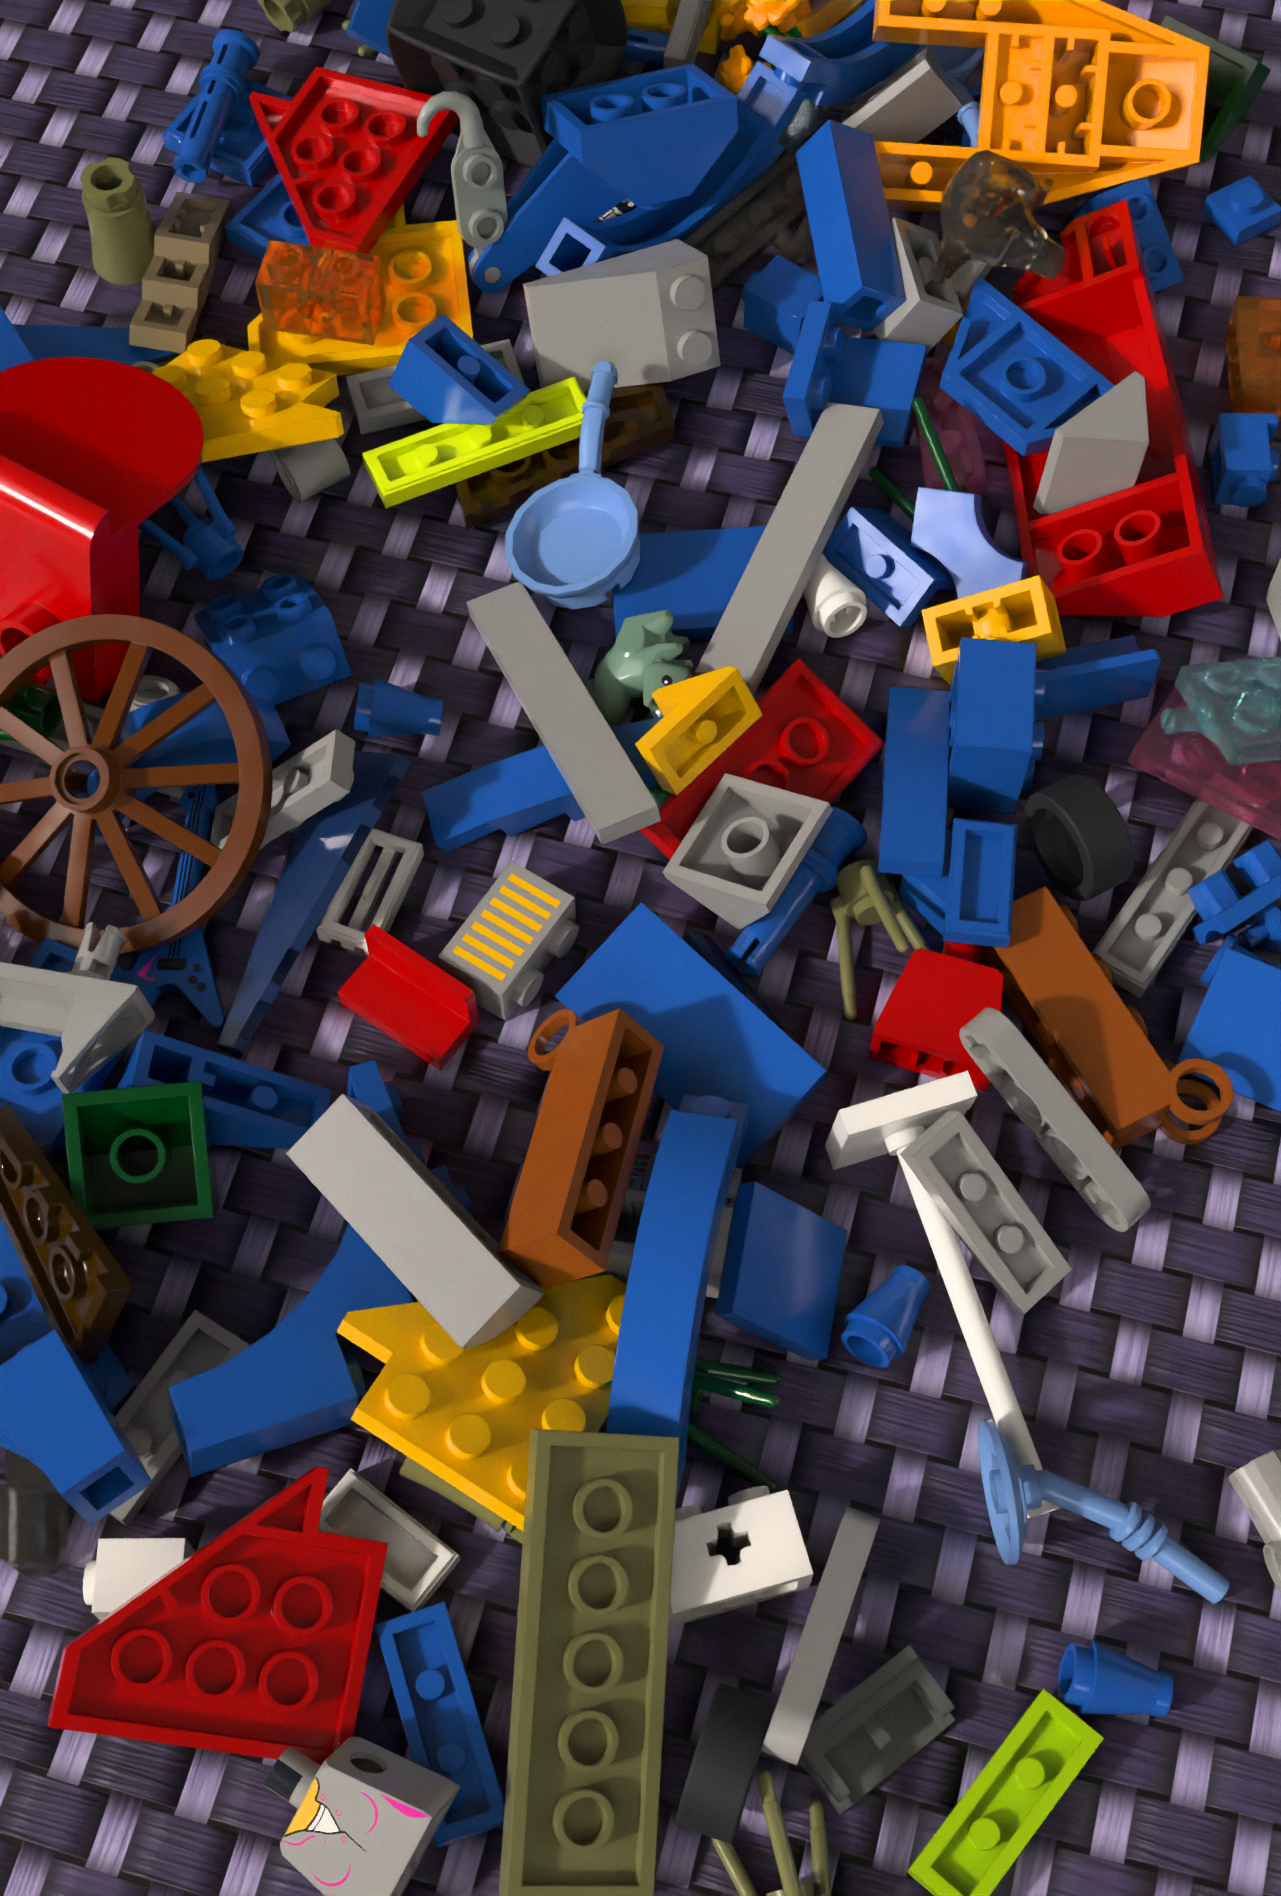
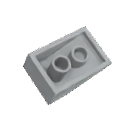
M678 239L523 284L540 389L575 376L583 392L589 391L592 381L590 377L591 371L598 362L603 360L612 362L617 368L618 381L617 384H614V388L669 382L721 366L708 256Z

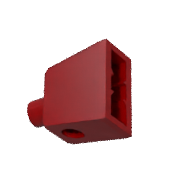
M945 941L942 953L923 948L915 949L875 1024L868 1059L938 1079L968 1071L974 1088L987 1092L990 1083L989 1079L970 1057L959 1038L961 1028L985 1007L1001 1012L1004 976L998 969L979 964L984 946Z

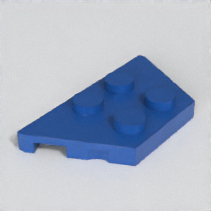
M980 277L973 286L966 312L958 328L939 387L1025 457L1050 450L1055 430L1115 385Z

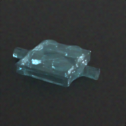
M1281 656L1181 666L1174 685L1187 702L1188 707L1165 708L1162 711L1160 723L1162 729H1166V734L1170 735L1188 731L1203 733L1205 737L1217 745L1230 765L1281 760Z

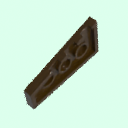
M662 383L625 386L613 389L609 404L610 415L606 419L604 428L601 470L675 437V422ZM580 437L454 483L466 530L523 505L536 491L558 479L568 478L571 474L579 473Z
M10 1105L0 1107V1218L52 1330L56 1329L84 1362L85 1366L96 1363L133 1288V1284Z

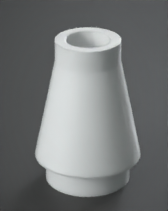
M822 553L803 594L814 627L832 638H840L856 631L865 621L867 616L866 596L862 590L829 563Z

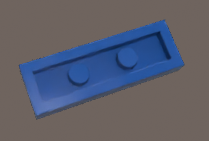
M445 1601L376 1624V1631L413 1762L461 1786L434 1835L438 1848L503 1826L505 1802Z

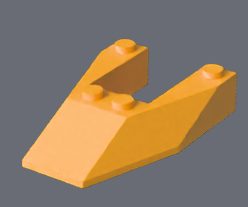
M875 0L872 41L985 48L977 148L874 141L888 210L908 212L1029 210L1199 163L1210 47L1101 0Z

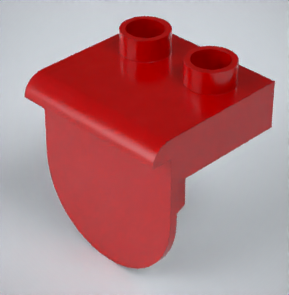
M60 357L36 360L0 372V655L2 658L30 636L49 626L69 619L100 614L140 617L138 525L188 485L200 467L203 457L204 434L200 417L190 401L167 381L128 364L87 357ZM102 644L71 653L82 697L96 704L113 690L130 644ZM49 664L37 672L29 681L43 683L49 679L54 681L51 665Z

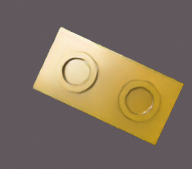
M1040 575L921 610L933 667L950 685L961 637L1036 644V662L1067 653L1055 597Z

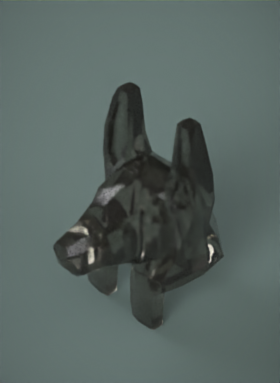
M986 149L974 153L955 169L941 195L939 219L944 246L928 277L941 285L946 283L968 262L982 261L995 267H1010L1054 280L1063 266L1065 250L1048 236L1033 216V213L1038 210L1049 195L1053 180L1044 176L1038 182L1030 172L1017 162Z

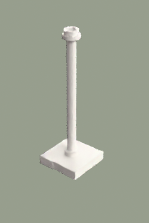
M964 1071L840 1109L825 1144L833 1170L887 1153L892 1156H898L996 1425L1007 1439L1011 1452L1014 1453L1019 1466L1033 1464L1036 1471L1043 1470L955 1231L900 1155L904 1149L948 1110L961 1112L965 1115L966 1111L971 1108L977 1093L969 1072ZM1042 1500L1041 1508L1027 1510V1519L1052 1512L1061 1507Z

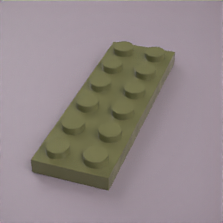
M530 1428L499 1896H654L679 1437Z

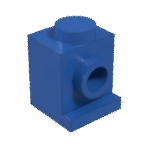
M1219 413L1208 446L1213 505L1253 507L1265 501L1267 498V483L1275 482L1279 468L1277 447H1270L1279 424L1278 414Z

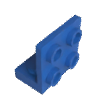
M809 300L782 396L793 436L810 437L827 402L880 409L884 424L874 445L903 446L913 411L912 401L917 396L927 358L925 345L845 337L843 327L837 326L832 302Z

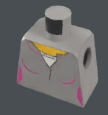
M349 1737L321 1766L293 1746H289L278 1758L265 1781L267 1788L298 1808L280 1842L282 1855L324 1896H402L461 1787L452 1780L361 1737Z

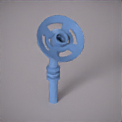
M990 1418L980 1420L978 1426V1448L985 1500L995 1542L1006 1566L1015 1565L1019 1561L1025 1540L1027 1510L1041 1508L1042 1500H1045L1110 1528V1537L1117 1542L1122 1541L1124 1548L1134 1551L1135 1556L1143 1561L1150 1558L1209 1602L1215 1604L1225 1596L1229 1588V1580L1168 1536L1167 1525L1162 1521H1155V1517L1147 1511L1142 1512V1507L1139 1504L1130 1502L1126 1505L1048 1470L1036 1471L1033 1464L1019 1466L1014 1453L1011 1452L1007 1439L994 1421Z

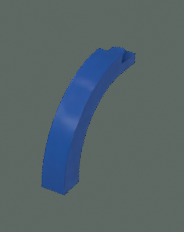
M868 0L843 22L820 34L809 37H787L768 34L759 56L776 66L773 74L778 79L790 86L805 91L807 93L806 99L817 106L832 105L847 101L880 83L912 56L922 44L872 41L875 0Z
M757 61L736 96L738 132L691 196L671 200V204L662 209L648 210L637 207L619 217L603 222L583 223L564 217L535 267L547 276H552L675 239L700 251L731 221L767 176L785 148L778 143V140L807 93L802 89L784 83L773 74L774 71Z
M684 1094L678 1111H670L647 1188L630 1266L614 1362L606 1433L679 1437L676 1496L686 1466L692 1386L709 1274L725 1200L747 1131L749 1104L727 1101L722 1097L714 1095L699 1097Z

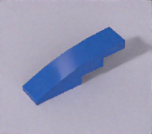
M889 687L881 792L882 804L878 872L942 877L948 786L949 691Z
M663 717L610 727L647 789L659 783L635 743ZM545 745L477 768L422 792L435 844L446 853L500 828L512 837L563 813H566L574 822L586 817Z

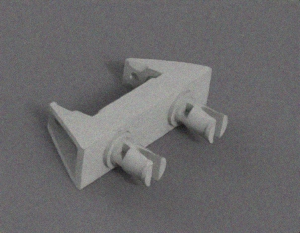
M0 910L1 932L2 927L6 924L7 916ZM94 922L87 923L75 963L69 972L63 973L0 962V1026L62 1037L63 1051L56 1070H52L51 1078L63 1093H73L132 1042L155 1017V1012L137 985L109 981L120 951L127 940L126 935L121 930L109 924L102 936Z

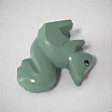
M662 610L625 618L614 646L601 660L596 669L594 679H587L583 682L610 727L615 726L626 715L631 699L643 697V703L645 707H649L653 717H663L662 712L652 697V693L659 688L692 678L690 672L693 668V662L691 660L674 659L689 650L690 640L688 637L673 635L670 627L673 624L674 616L670 611Z

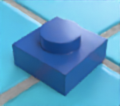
M1248 175L1208 195L1203 213L1234 246H1237L1277 226L1281 217V207L1251 175Z

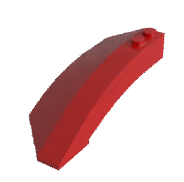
M1127 199L1073 219L1059 235L1063 244L1048 260L1038 258L1011 289L1015 296L1011 302L1115 386L1135 371L1145 378L1149 444L1133 487L1050 515H1042L1033 508L1049 450L1023 457L1003 440L1017 518L1021 556L1023 560L1029 562L1027 578L1040 575L1055 597L1059 615L1166 617L1223 599L1206 508L1181 399Z

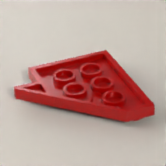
M320 67L314 69L292 101L254 91L249 95L254 116L312 251L360 265L459 121L457 113L452 110L438 112L433 116L429 124L428 135L422 138L417 134V118L422 106L432 95Z
M313 1467L65 1645L47 1725L51 1728L276 1760L289 1746H293L321 1766L336 1749L354 1735L388 1543L318 1531L329 1468Z

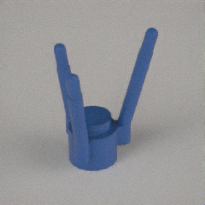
M200 466L193 480L214 521L212 522L210 518L198 520L179 496L175 495L168 502L188 527V530L183 535L185 546L149 519L139 524L138 528L172 553L187 571L197 567L207 580L215 581L223 578L238 566L244 556V550L233 538L238 529L225 514L205 472H203Z

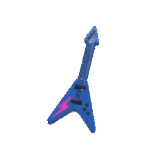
M216 785L187 786L179 801L186 813L184 826L208 840L211 815L215 813V807L221 804ZM183 849L180 850L172 905L165 912L182 901L201 882L204 862ZM203 926L171 944L140 953L130 972L153 981L160 992L158 997L173 990L182 993L215 1032L221 1034L226 1017Z

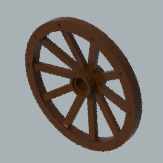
M119 614L88 615L49 626L21 642L0 660V729L52 766L49 777L0 784V805L54 797L57 801L0 866V910L7 916L6 923L38 943L42 944L45 938L79 950L85 934L84 923L96 823L144 922L133 926L118 928L127 937L119 956L139 954L164 947L187 936L206 923L235 894L249 873L266 833L273 792L272 762L265 728L254 701L233 670L204 644L179 630L150 619ZM102 644H130L92 741L71 653ZM153 648L174 657L203 681V684L116 747ZM49 664L51 665L70 746L67 750H64L6 707L20 688ZM216 701L218 702L232 732L238 763L132 768L130 766ZM97 768L100 774V783L96 792L90 796L87 790V781L90 774ZM239 784L233 825L223 849L135 797L136 789ZM120 813L125 814L212 867L206 877L190 894L166 912L118 815ZM74 817L62 921H59L30 903L14 887V884ZM99 930V932L103 936L106 930Z

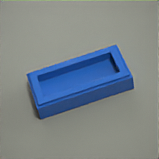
M954 818L951 829L943 941L1008 948L1011 938L1018 825Z

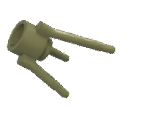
M875 859L856 861L840 870L836 882L840 895L829 902L836 920L844 1014L848 1020H854L857 1017V995L850 919L856 918L857 923L864 926L874 925L882 921L899 952L904 953L909 949L906 937L914 949L923 948L930 950L928 943L903 906L895 885L889 884L885 873L878 872V861Z
M767 1770L759 1771L757 1782L762 1798V1807L783 1889L767 1893L766 1896H832L823 1802L819 1799H813L809 1804L813 1895L810 1881L799 1884L772 1775ZM711 1838L739 1895L759 1896L733 1845Z

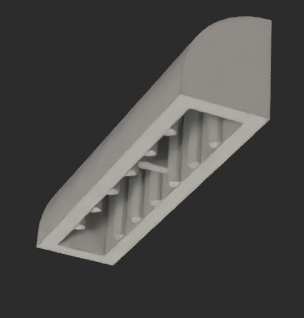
M342 1093L286 1153L461 1348H473L500 1335L522 1318L544 1296L545 1293L530 1277L497 1254L500 1245L371 1106Z

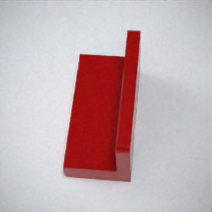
M373 924L364 934L369 956L337 992L340 1003L441 1071L480 1024L475 993L468 986Z

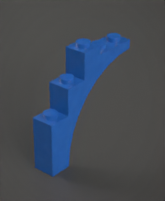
M375 1060L350 1066L346 1095L371 1106L425 1164L417 1139L414 1136L406 1138L399 1119L403 1116V1110L395 1084L392 1081L383 1082ZM446 1165L430 1169L438 1180L474 1217L471 1201L465 1188L462 1185L454 1187ZM350 1224L347 1226L337 1253L308 1296L269 1334L225 1363L169 1386L170 1416L191 1477L355 1423L351 1420V1417L357 1408L358 1396L365 1394V1384L354 1353L363 1351V1349L337 1333L343 1318L350 1311L419 1301Z
M56 1329L38 1341L26 1345L5 1363L1 1364L0 1362V1447L28 1459L42 1470L60 1495L90 1526L153 1483L84 1362Z

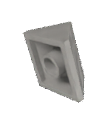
M927 46L845 110L839 119V123L872 134L873 141L916 144L958 112L963 104L935 54Z
M1137 371L1133 372L1055 430L1033 508L1040 514L1050 515L1135 485L1149 444L1145 378Z
M725 773L666 865L663 874L667 880L736 929L741 930L770 913L833 809L829 802Z

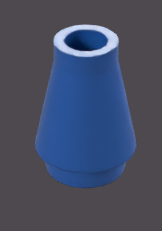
M377 678L375 679V684L360 682L354 730L368 732V738L424 734L439 736L443 700L429 698Z
M898 1265L887 1280L844 1318L846 1329L841 1335V1340L845 1348L856 1359L873 1368L884 1369L888 1367L891 1361L899 1360L903 1357L923 1300L931 1289L926 1277L910 1266Z
M1090 1639L1084 1645L1070 1643L1066 1647L1059 1667L1057 1690L1060 1702L1073 1705L1077 1714L1151 1715L1164 1718L1170 1709L1173 1698V1678L1170 1673L1154 1670Z

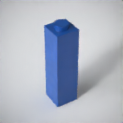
M829 119L796 152L824 302H832L837 322L871 332L906 301L873 136L872 134Z

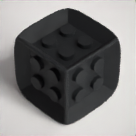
M395 0L386 27V40L389 52L406 89L432 96L444 91H456L467 95L478 106L483 120V128L496 152L502 157L530 167H534L554 139L543 129L540 96L614 80L622 63L628 38L627 22L621 0ZM460 120L451 131L452 134L458 137L461 132Z

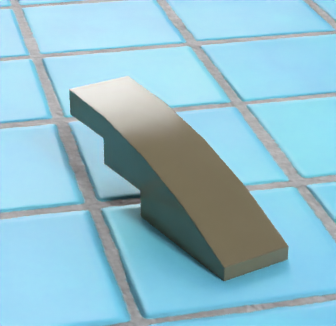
M176 192L154 235V257L142 278V300L129 325V345L181 354L187 350L210 288L224 237L225 225L227 224L230 212V200Z

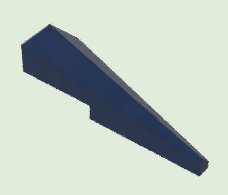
M354 750L352 769L354 781L350 792L340 801L333 802L296 827L218 1039L217 1048L237 1059L241 1058L268 1008L279 993L281 985L295 960L309 941L370 831L381 816L382 810L392 792L411 764L410 761L398 754Z

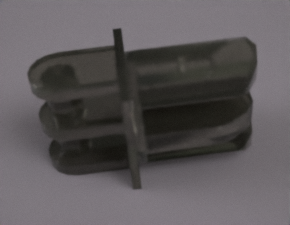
M6 1449V1483L0 1484V1558L26 1577L43 1578L54 1574L65 1561V1550L69 1540L68 1502L60 1495L42 1470L28 1459Z

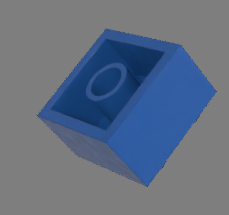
M961 637L949 691L947 808L1015 814L1021 791L1031 792L1035 760L1041 759L1044 742V723L1036 722L1037 707H1042L1046 687V670L1035 669L1036 644Z

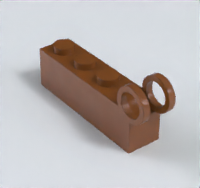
M1046 886L1013 901L1011 938L1008 948L984 946L980 959L985 966L998 969L1003 973L1002 993L1059 1082L1111 1148L1115 1151L1158 1128L1168 1138L1181 1144H1198L1210 1138L1219 1126L1221 1117L1227 1112L1233 1099V1085L1228 1074L1219 1065L1205 1059H1188L1174 1066L1168 1059H1161L1148 1040V1031L1143 1018L1134 1007L1130 1005L1125 1006L1113 988V978L1107 964L1098 954L1091 955L1079 937V928L1073 913L1064 903L1057 904ZM1189 1073H1201L1210 1077L1220 1090V1101L1214 1091L1207 1085L1192 1079H1179ZM1189 1093L1199 1097L1206 1104L1208 1110L1199 1111L1186 1106L1178 1094ZM1170 1109L1175 1116L1187 1123L1206 1126L1198 1130L1181 1129L1169 1119L1167 1111Z
M620 1008L585 1023L573 1010H559L549 1016L538 1027L528 1047L529 1060L541 1070L552 1071L497 1254L544 1289L606 1271L664 1045ZM569 1024L567 1033L561 1043L554 1050L544 1055L545 1047L550 1038L560 1028Z

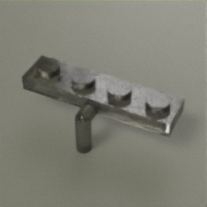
M815 131L683 241L708 256L712 295L771 244L788 261L796 265L806 262L814 247L808 216L802 220L795 235L789 229L807 214L796 152L816 133Z

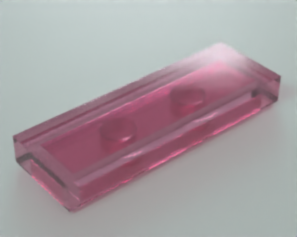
M948 357L926 358L916 397L922 398L960 490L985 496L988 481L974 415L939 387ZM913 408L912 417L925 485L930 488H943L944 485Z

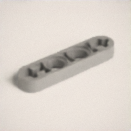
M985 1007L961 1028L959 1038L970 1057L1092 1211L1104 1223L1116 1231L1125 1232L1151 1209L1150 1199L1142 1185L1017 1027L998 1010Z
M849 1506L846 1507L761 1749L764 1753L794 1765L798 1764L876 1535L880 1518Z

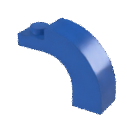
M248 691L263 722L270 747L271 762L273 763L292 744L271 697ZM190 692L160 699L128 713L116 747ZM216 701L130 766L132 768L238 763L232 732L218 702ZM97 768L90 774L87 781V790L90 796L96 792L100 783V774ZM160 788L136 789L135 797L143 801ZM123 813L118 814L121 821L126 817ZM96 823L95 835L104 837Z

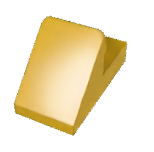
M729 665L654 691L652 697L664 717L638 740L635 745L662 790L677 796L763 714L738 668Z

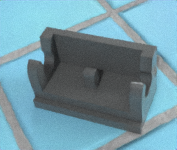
M908 1645L812 1722L799 1761L841 1816L952 1725L955 1719L950 1712L955 1708L942 1688L918 1659V1655Z

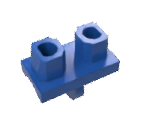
M1267 839L1232 861L1251 889L1245 894H1239L1223 868L1187 890L1197 912L1203 920L1191 928L1200 945L1206 943L1219 933L1224 934L1245 921L1247 929L1238 934V941L1243 948L1250 950L1259 944L1271 953L1281 951V906L1277 908L1272 904V902L1281 897V854L1270 840Z

